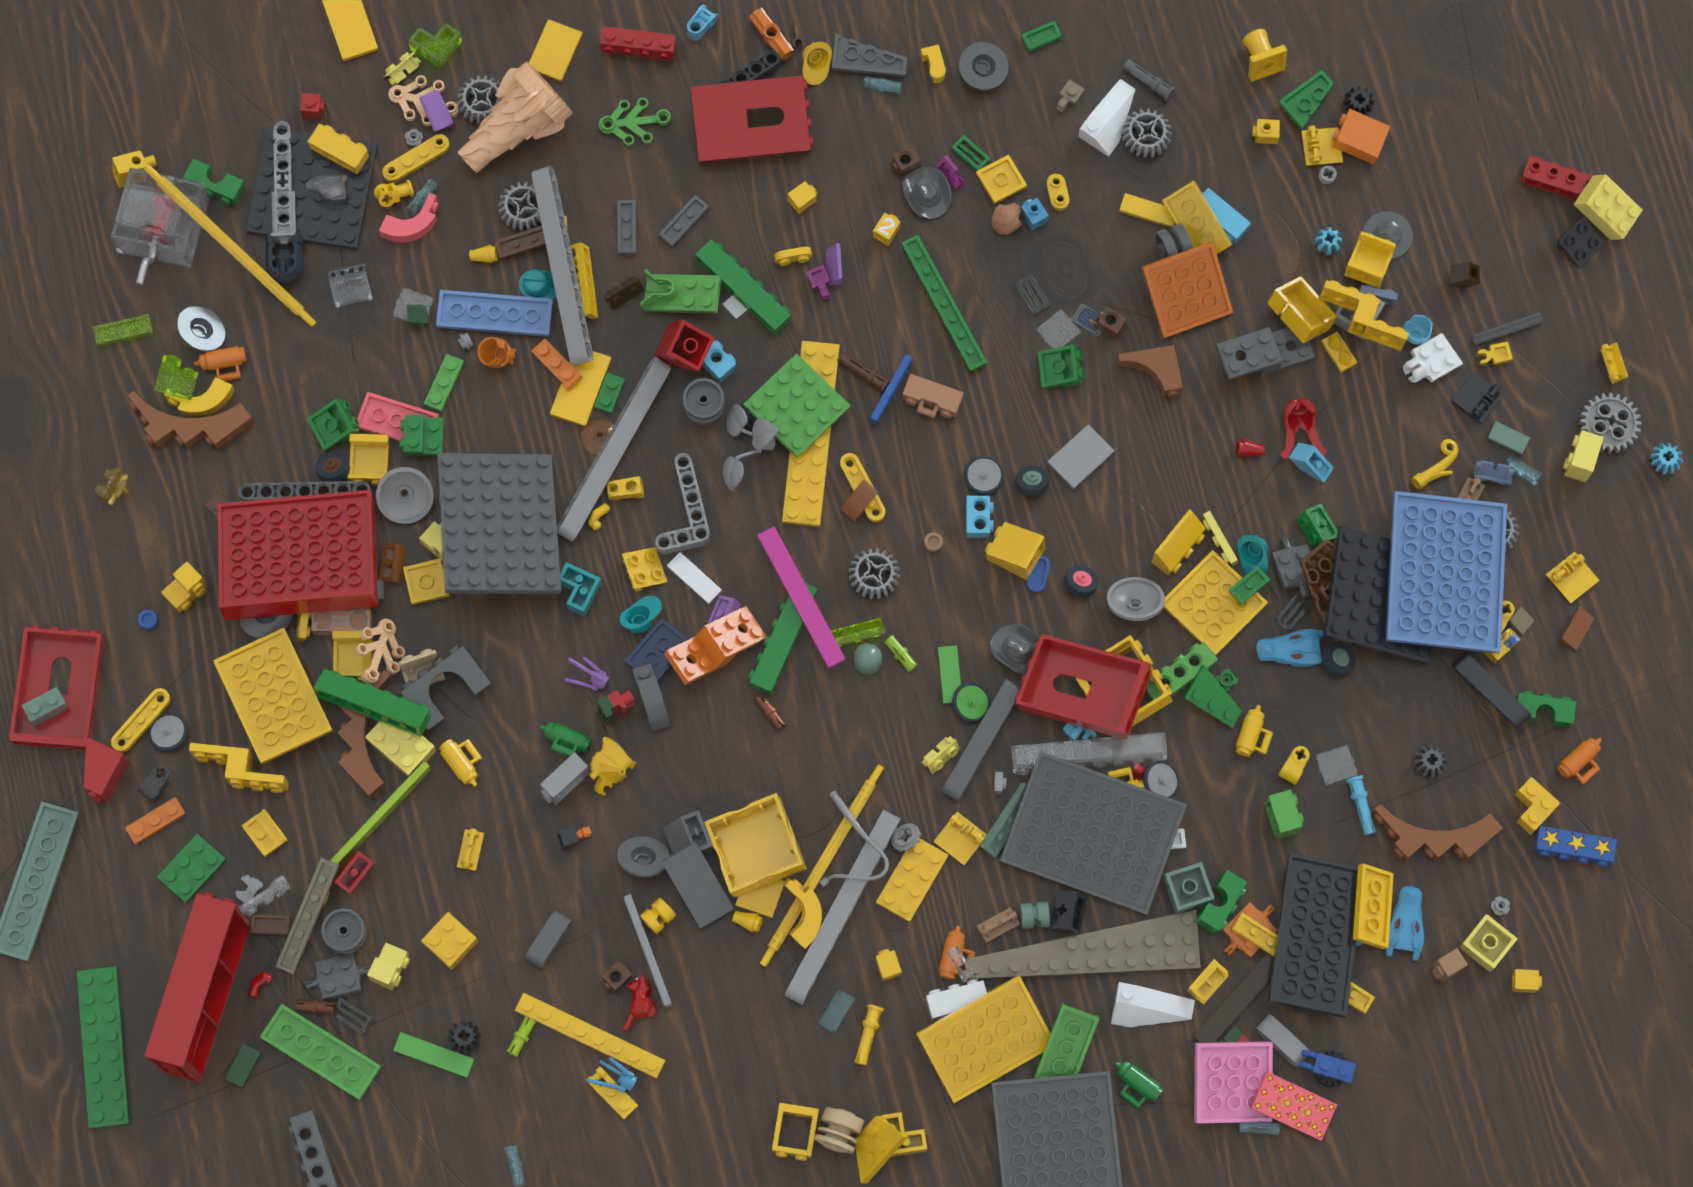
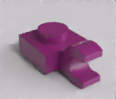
M944 156L935 166L943 172L953 188H961L966 183L961 176L956 174L959 169L949 156Z
M824 264L807 271L806 273L813 290L819 288L824 301L830 299L831 296L826 285L831 284Z

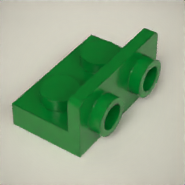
M1322 504L1304 510L1296 518L1313 549L1325 539L1331 542L1337 537V529Z

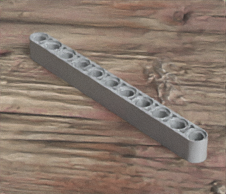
M547 166L533 171L532 180L568 354L572 365L577 366L593 361V352L556 174L551 166Z
M656 356L648 364L557 525V533L571 542L578 535L671 370L670 365Z
M885 810L881 812L869 835V838L883 852L901 818ZM867 841L848 875L870 877L876 868L881 855ZM845 880L785 993L787 998L803 1005L869 880Z

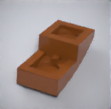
M864 479L848 498L841 510L856 522L866 507L872 503L878 491Z

